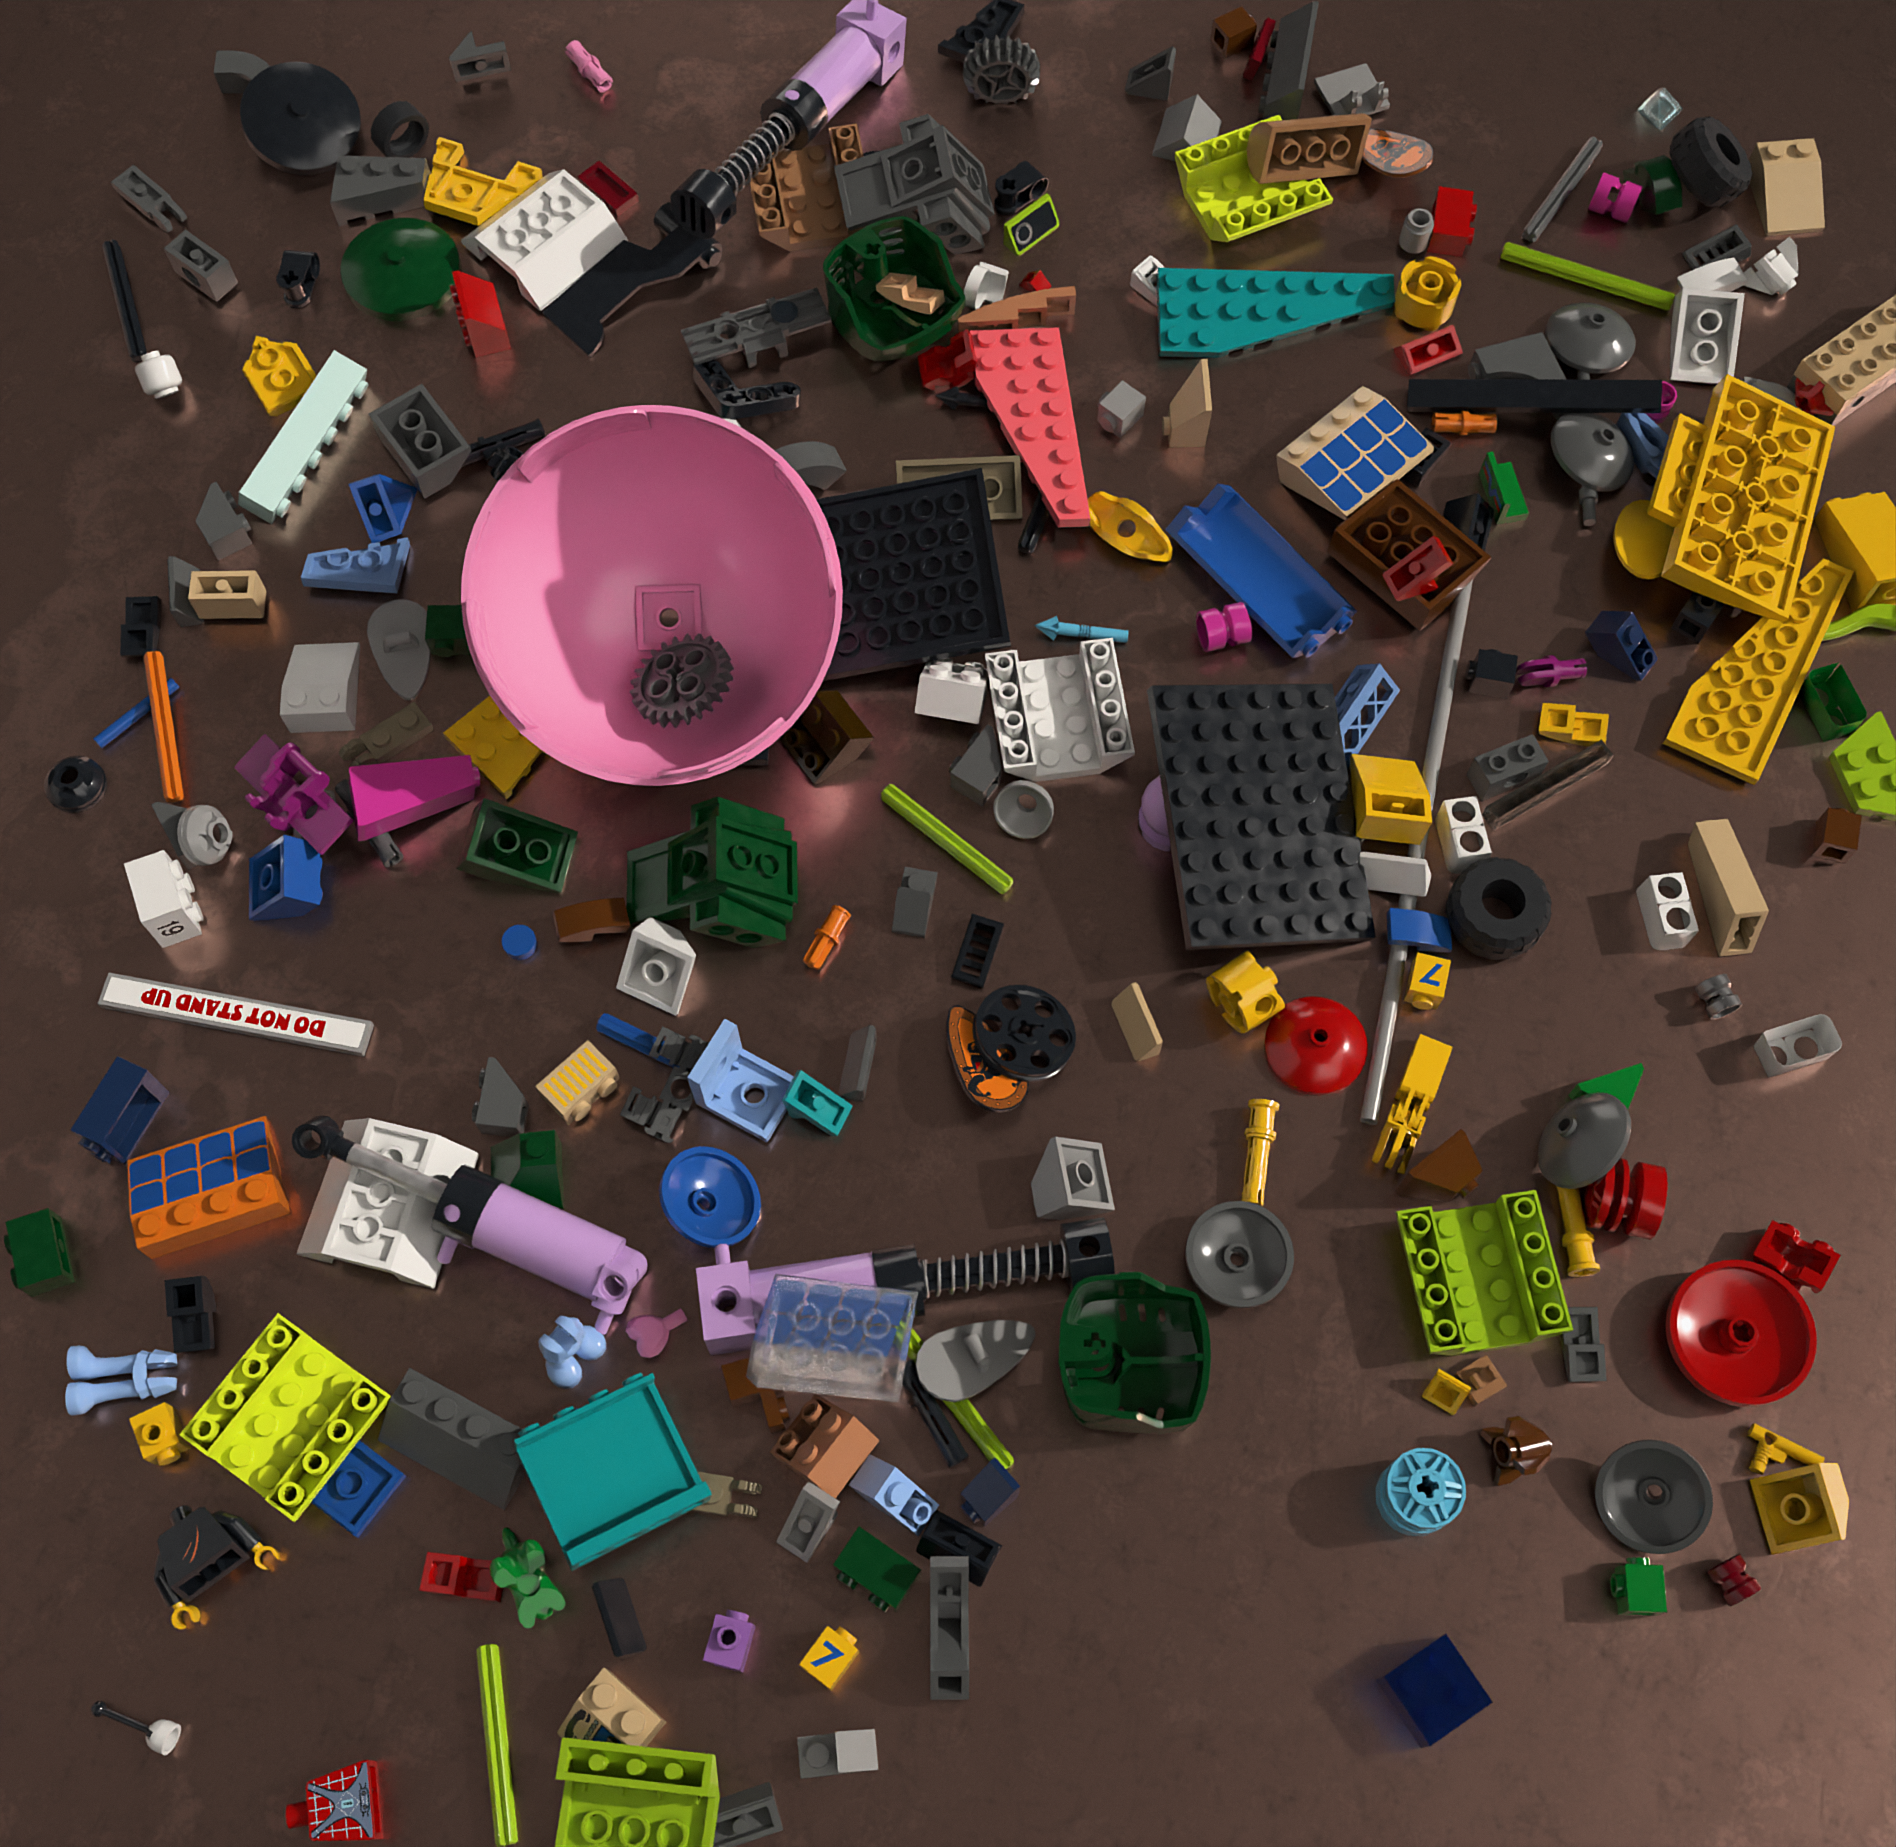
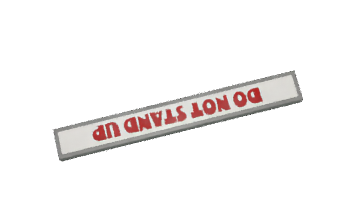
M108 973L97 1003L101 1008L362 1057L365 1056L374 1027L372 1021L115 973Z

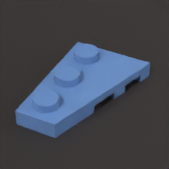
M408 537L397 539V544L380 546V542L368 544L367 549L355 551L341 548L308 554L301 575L302 584L304 587L397 594L410 549Z

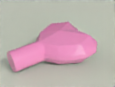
M681 1308L664 1318L654 1315L636 1316L628 1322L626 1333L629 1338L637 1342V1351L641 1357L652 1358L659 1355L669 1339V1332L688 1320Z

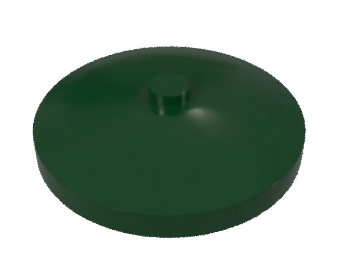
M394 218L376 223L359 233L345 250L340 271L348 297L361 311L381 320L408 321L424 317L436 311L452 297L449 287L450 285H455L452 272H462V265L454 241L442 228L421 219Z

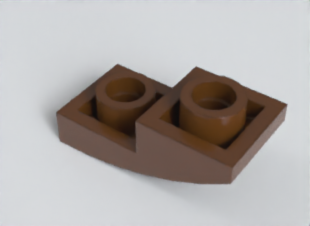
M624 897L586 901L566 906L553 912L558 942L592 941L596 933H626L630 927Z

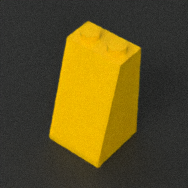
M1866 492L1852 498L1842 499L1838 497L1825 502L1814 520L1831 562L1854 571L1844 592L1851 611L1854 612L1871 604L1885 603L1896 605L1895 505L1885 492L1875 494Z

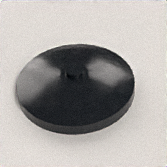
M285 62L273 65L261 71L250 81L241 99V125L247 142L262 160L281 171L297 175L321 174L336 168L338 156H350L356 148L360 137L361 116L355 96L339 77L320 66L305 62Z

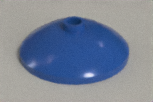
M705 1146L684 1150L668 1163L660 1179L659 1197L666 1218L678 1233L697 1245L708 1248H715L719 1244L735 1245L748 1236L757 1224L761 1209V1199L756 1181L741 1161L723 1150ZM697 1203L701 1204L704 1207V1210H702Z

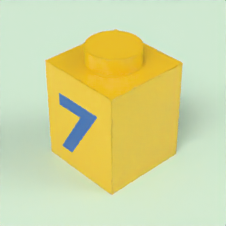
M1417 952L1410 966L1403 1001L1412 1003L1414 1007L1422 1010L1437 1009L1444 998L1451 960Z
M827 1626L799 1665L832 1691L859 1654L858 1649L853 1646L857 1639L841 1626L836 1631Z

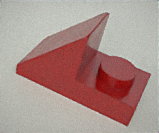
M1432 536L1384 572L1382 576L1397 601H1401L1436 590L1438 586L1434 578L1452 566L1453 562L1440 539Z

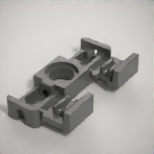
M662 1026L648 1056L658 1059L660 1055L670 1060L669 1065L673 1066L675 1064L680 1067H673L660 1094L659 1099L663 1100V1103L656 1100L657 1097L654 1095L652 1099L641 1095L642 1090L633 1086L620 1116L642 1126L645 1123L651 1125L650 1128L646 1126L644 1128L647 1134L666 1143H671L673 1139L669 1137L682 1110L687 1112L694 1099L692 1091H690L689 1096L685 1099L675 1098L671 1093V1084L677 1079H684L688 1082V1075L709 1042L702 1040L696 1035H690L687 1039L692 1042L688 1043L685 1041L686 1037ZM667 1037L666 1040H665V1042H664V1044H663V1046H662V1048H661V1050H660V1052L658 1053L659 1048H660V1046H661V1044H662L664 1038ZM637 1094H638L639 1096H638V1098H637V1100H636V1102H635V1104H634L632 1110L630 1111V1108H631V1106H632V1104H633V1102H634V1100H635V1098H636V1096H637Z

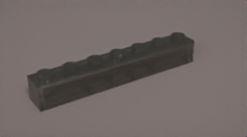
M1600 740L1486 806L1482 816L1493 831L1608 765L1614 754Z

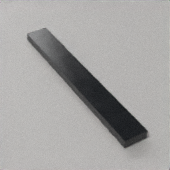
M1409 379L1407 412L1660 413L1662 380Z

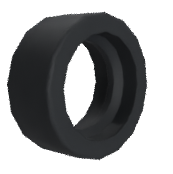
M397 101L387 105L378 113L371 127V139L386 157H412L420 151L429 135V124L426 118L414 105L407 101ZM409 122L405 132L397 139L390 141L396 129L402 124Z

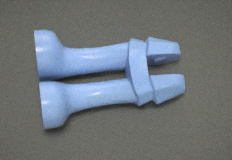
M561 1315L555 1320L558 1326L549 1336L543 1334L538 1344L543 1357L546 1359L545 1366L548 1378L557 1387L569 1389L579 1384L582 1378V1368L573 1355L576 1354L588 1361L597 1360L606 1350V1340L604 1335L593 1326L582 1325L578 1318Z
M70 1346L67 1352V1370L69 1376L75 1382L69 1383L66 1388L65 1402L69 1415L85 1414L94 1405L110 1400L128 1397L144 1399L151 1395L157 1398L175 1391L177 1388V1378H147V1370L177 1366V1354L155 1349L153 1352L141 1350L137 1354L102 1358L95 1357L85 1346ZM132 1373L133 1380L99 1384L80 1382L119 1374Z

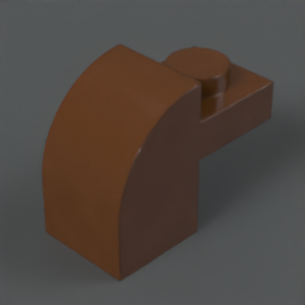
M754 1357L721 1365L733 1407L761 1399L771 1434L786 1430L783 1419L790 1417L784 1396L776 1397V1394L790 1390L782 1371L772 1362Z

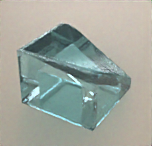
M1658 88L1637 110L1661 131L1683 108L1666 88Z

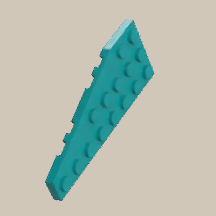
M1158 268L1159 356L1219 358L1235 350L1254 348L1259 343L1270 340L1272 342L1315 330L1316 327L1328 323L1333 325L1340 323L1345 318L1356 315L1360 317L1391 308L1395 303L1394 274Z

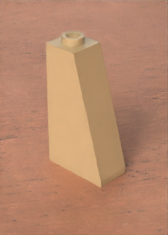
M1719 819L1695 822L1688 847L1719 957L1752 953L1769 912L1766 902L1729 820Z

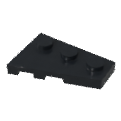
M1013 0L991 1L976 14V19L966 27L964 25L959 27L955 31V36L950 40H943L938 44V54L964 63L968 50L974 49L975 43L983 44L985 38L994 40L996 35L999 39H1005L1008 35L1010 37L1024 14V4Z

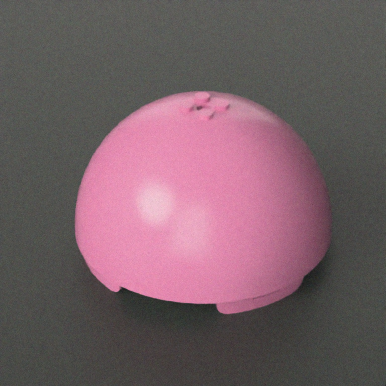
M638 405L597 412L572 421L551 432L530 447L505 472L483 504L470 535L462 571L461 607L469 651L483 684L504 716L523 736L559 762L591 776L630 785L663 786L684 784L710 778L749 761L774 744L807 709L820 688L832 661L842 618L843 588L835 541L816 498L800 475L782 456L764 441L745 429L704 412L675 406ZM669 609L678 613V622L672 627H666L660 621L661 614ZM699 633L704 640L711 636L714 642L719 641L731 658L730 663L734 670L730 672L733 680L726 683L730 689L729 692H720L719 694L723 701H714L711 704L714 711L703 710L701 720L696 715L692 716L689 725L686 724L684 719L680 720L677 728H674L671 722L663 728L659 722L653 725L648 718L644 719L633 704L632 700L634 698L630 694V690L634 688L631 680L639 678L634 672L635 669L645 667L641 660L651 659L653 657L650 652L652 649L658 652L662 650V642H665L668 646L672 645V640L675 636L681 642L686 634H689L694 639Z

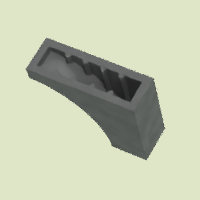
M1543 332L1476 349L1468 365L1470 379H1566ZM1552 413L1556 420H1558L1562 415L1565 414Z

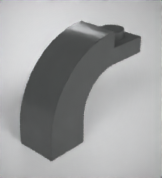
M217 50L214 75L222 94L244 93L250 81L261 71L271 66L261 58L250 53Z
M799 442L774 450L800 475L806 485L826 490L847 471L836 448L822 442Z
M930 1556V1700H969V1556Z

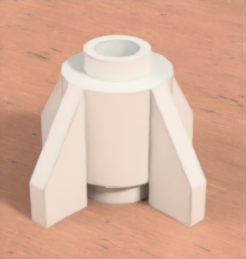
M1790 236L1777 246V249L1781 252L1780 254L1773 249L1754 264L1758 270L1757 272L1752 267L1743 272L1748 280V283L1744 286L1771 295L1778 291L1780 295H1783L1797 284L1794 281V278L1799 275L1797 245Z

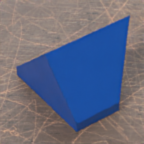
M379 473L348 484L371 543H377L402 534L417 492L416 487Z

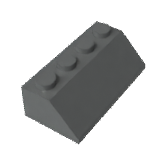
M1312 1L1282 17L1279 31L1273 30L1270 48H1274L1275 52L1269 51L1266 69L1271 70V74L1265 73L1262 91L1267 92V96L1261 95L1258 113L1263 114V120L1279 115L1282 120L1298 119L1319 2Z
M411 1368L408 1369L389 1400L378 1441L504 1511L526 1475L514 1448V1440L519 1438L518 1433L522 1430L521 1428Z

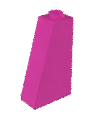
M464 755L349 767V789L358 841L368 840L473 800L475 787L480 786V773L478 767H472L471 756Z

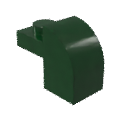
M1662 155L1649 160L1638 161L1634 163V167L1623 170V182L1630 181L1643 186L1640 192L1641 210L1657 215L1683 206L1681 180L1669 157Z

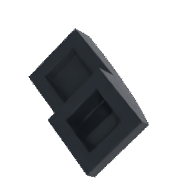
M158 596L126 597L125 624H121L120 655L122 657L144 656L146 652L157 650L162 600Z

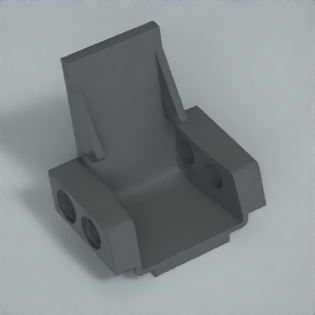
M929 114L899 123L903 144L834 166L846 227L850 231L892 217L904 216L916 221L918 215L915 210L918 209L921 225L936 234L942 240L943 245L953 254L957 255L985 248L982 235L989 232L990 223L988 218L995 214L984 165L943 125H939Z

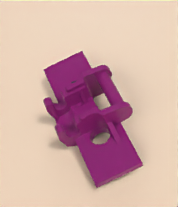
M264 734L234 767L261 794L258 797H254L249 793L245 796V800L253 808L264 811L266 813L264 819L273 828L284 832L295 828L321 855L354 822L330 795L324 791L329 784V776L324 771H318L301 754V749L295 743H287L280 748L268 735ZM298 771L307 778L301 785L294 780V776ZM317 805L318 809L315 815L306 819L308 809Z

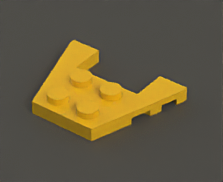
M439 137L436 142L437 151L432 160V173L429 174L424 195V206L426 210L479 226L543 178L542 169L517 161L505 180H500L456 166L464 154L463 144Z

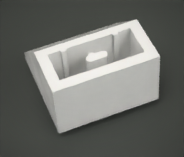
M950 658L927 662L919 677L915 713L979 724L989 686L987 669L984 668L983 664L977 662H966L965 665L953 663V660Z

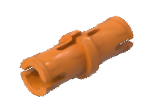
M1461 411L1460 414L1433 413L1432 426L1434 427H1432V431L1436 433H1459L1460 436H1467V433L1494 434L1497 427V420L1494 419L1497 416L1496 414H1469V411Z

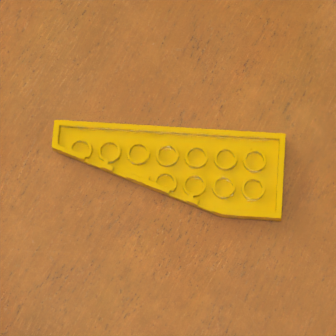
M1823 558L1797 584L1789 618L1785 622L1763 616L1722 658L1717 660L1700 679L1691 685L1663 744L1755 785L1762 774L1854 571Z

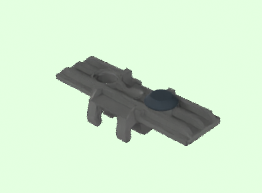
M816 287L778 300L772 297L766 299L764 304L732 314L729 311L721 313L720 318L682 329L681 334L695 365L740 351L742 355H745L747 367L751 368L757 366L756 358L758 351L775 346L779 358L788 356V348L785 337L831 323L832 319ZM720 334H727L728 339H723L720 337Z

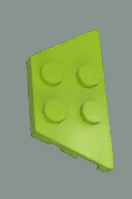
M1878 711L1831 753L1829 759L1854 814L1869 817L1879 816L1885 820L1896 821V741L1882 712Z

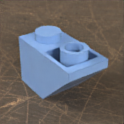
M869 1454L849 1484L853 1490L871 1505L918 1537L939 1506L937 1502L895 1466Z

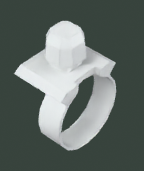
M982 261L980 265L974 266L964 289L966 297L965 307L976 310L981 307L983 301L991 304L1003 300L1009 271Z

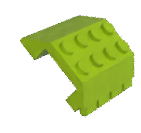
M562 1737L555 1779L565 1780L555 1847H713L720 1800L716 1755Z

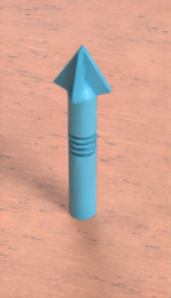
M1057 616L1034 625L1052 640L1057 635L1080 636V638L1083 636V638L1089 637V639L1113 638V642L1127 643L1129 630L1096 626L1086 627V625L1083 627V625L1080 626L1079 624L1059 622Z

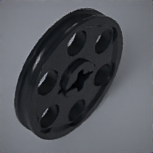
M1009 985L993 991L983 1000L973 1020V1040L980 1056L992 1069L1013 1080L1038 1082L1051 1078L1063 1069L1075 1047L1076 1032L1070 1014L1055 997L1036 987ZM1004 998L1014 1000L1018 1004V1009L1008 1010L1003 1006L1001 1000ZM1035 1006L1047 1007L1051 1012V1016L1047 1018L1039 1016L1035 1011ZM993 1020L998 1024L1000 1030L990 1032L984 1028L982 1021ZM1021 1028L1024 1033L1019 1034V1029ZM1027 1032L1031 1033L1030 1036H1029V1038L1027 1037V1035H1026L1025 1033H1027ZM1058 1034L1062 1036L1066 1045H1054L1050 1041L1049 1035ZM1001 1048L1009 1050L1013 1054L1014 1060H1002L998 1056L997 1050ZM1035 1055L1041 1056L1046 1061L1047 1067H1035L1031 1063L1030 1057Z

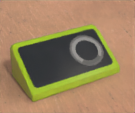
M1048 193L1041 196L1004 224L1003 245L1016 256L1023 254L1059 227V219L1051 196Z

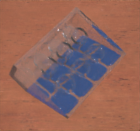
M775 1274L753 1337L746 1377L759 1388L899 1402L918 1292Z

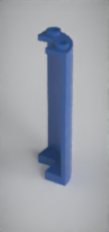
M1217 483L1198 507L1184 506L1165 529L1237 603L1242 602L1245 605L1248 614L1292 658L1302 655L1307 658L1318 650L1322 643L1336 632L1342 634L1351 626L1353 622L1351 618L1357 610L1230 485Z

